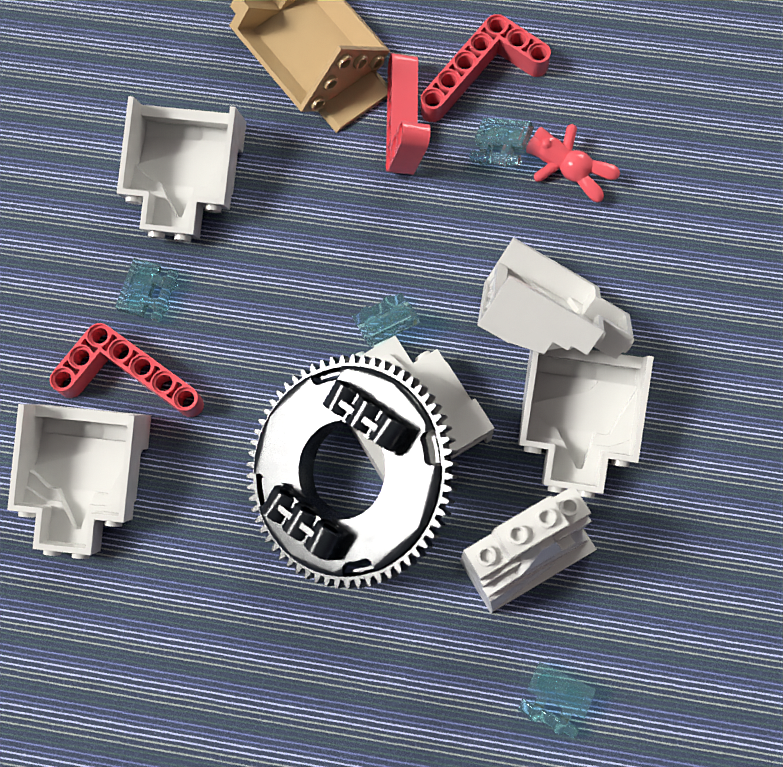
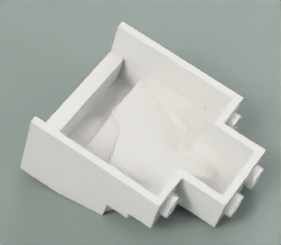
M128 96L117 194L125 198L127 203L142 204L139 229L148 233V237L164 239L165 235L175 236L174 240L191 242V238L200 239L204 207L205 211L212 213H221V209L230 210L238 153H243L246 121L236 107L230 106L229 113L150 106L142 105L135 97Z
M514 237L484 282L477 325L508 343L542 354L552 349L564 348L570 350L576 348L588 355L591 349L595 347L617 360L622 352L626 353L631 348L634 342L630 314L601 298L600 288Z
M393 336L390 339L388 337L382 338L374 344L373 349L366 353L361 351L355 354L359 357L362 355L370 358L375 357L382 361L391 362L392 365L400 366L402 370L410 372L411 377L418 378L421 385L428 387L427 393L433 394L436 397L433 403L442 406L437 414H444L448 417L442 425L452 427V430L446 433L447 437L456 439L455 442L449 444L451 450L458 451L457 454L451 456V459L483 440L486 443L491 441L494 426L477 400H471L438 349L431 353L430 351L421 353L416 357V362L413 363L397 337ZM349 425L384 483L385 459L382 448L365 438L364 433ZM430 431L426 436L430 463L434 466H441V462H436L432 436L436 435V432Z
M564 348L547 350L545 354L530 350L518 445H523L524 451L541 454V450L546 449L541 483L548 485V491L562 493L566 488L574 485L580 496L595 498V493L603 494L608 459H612L611 465L629 467L630 462H639L654 357H637L621 354L616 360L602 351L591 350L588 355L576 348L570 350Z
M18 404L7 510L18 511V516L36 517L33 549L43 550V554L48 556H60L62 552L72 553V558L89 559L90 555L101 551L103 523L105 526L121 527L122 523L133 519L140 458L142 451L148 449L152 415L44 404Z
M574 485L553 498L552 496L545 498L494 528L489 536L463 550L460 562L490 613L597 550L584 530L592 522L589 518L591 512Z

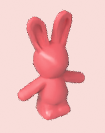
M570 124L567 126L563 142L552 136L543 127H539L529 141L526 152L548 164L534 174V180L541 182L560 169L563 176L569 181L578 183L593 202H602L604 198L603 190L589 177V174L592 173L607 180H616L620 176L618 167L613 164L592 160L584 151H572L577 132L575 125Z

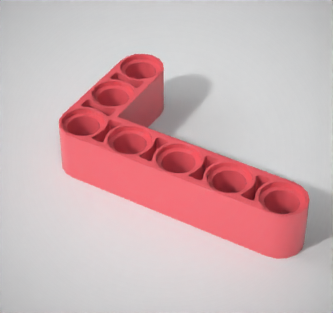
M500 14L491 15L423 91L421 95L422 117L428 122H437L442 119L497 54L533 77L543 76L549 66L550 47L505 16ZM450 85V86H453V87H451V88H446V87H444V86ZM429 104H436L437 106L431 107V106H428V105H429Z
M391 53L388 62L386 171L414 175L429 146L431 132L429 124L418 123V57Z
M103 323L93 324L50 375L49 381L53 389L67 398H74L82 393L105 363L110 360L183 415L195 417L204 408L203 399L193 387ZM103 335H108L105 342L98 344L99 339ZM129 350L127 357L119 359L123 351ZM90 356L89 361L81 366L82 359ZM151 365L147 374L140 375V371L144 366ZM71 378L70 384L63 388V382ZM172 381L171 388L161 391V387L165 382ZM187 397H194L192 405L183 407V402Z

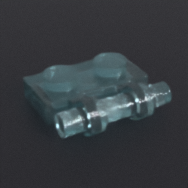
M483 117L474 139L477 145L481 147L479 151L472 150L470 152V160L478 161L482 165L498 163L501 167L520 166L522 157L521 155L514 154L515 149H526L534 129L531 121ZM494 147L502 148L500 153L492 151Z
M134 258L115 308L118 311L144 318L147 308L153 309L150 319L161 323L163 315L167 314L170 305L168 302L172 292L176 291L178 285L176 280L179 272L169 269L166 277L160 276L162 268L159 264ZM155 286L162 287L158 299L151 298Z
M402 293L393 297L388 295L383 298L382 302L372 307L366 306L361 308V312L352 316L355 325L358 326L361 335L369 347L420 323L417 313L408 301L406 302Z
M538 662L526 689L537 695L535 702L532 704L522 699L517 710L528 715L527 719L535 723L540 721L552 727L554 733L560 736L565 734L575 739L579 727L570 723L569 720L572 713L583 719L585 718L596 689L542 662ZM546 701L562 708L559 716L543 709Z

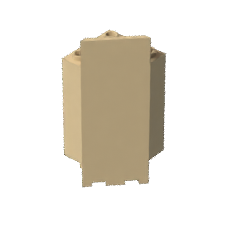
M346 0L232 1L230 7L236 14L229 25L230 28L301 112L318 111L333 130L338 133L387 98V83L378 74L377 70L384 64L385 57L390 50Z

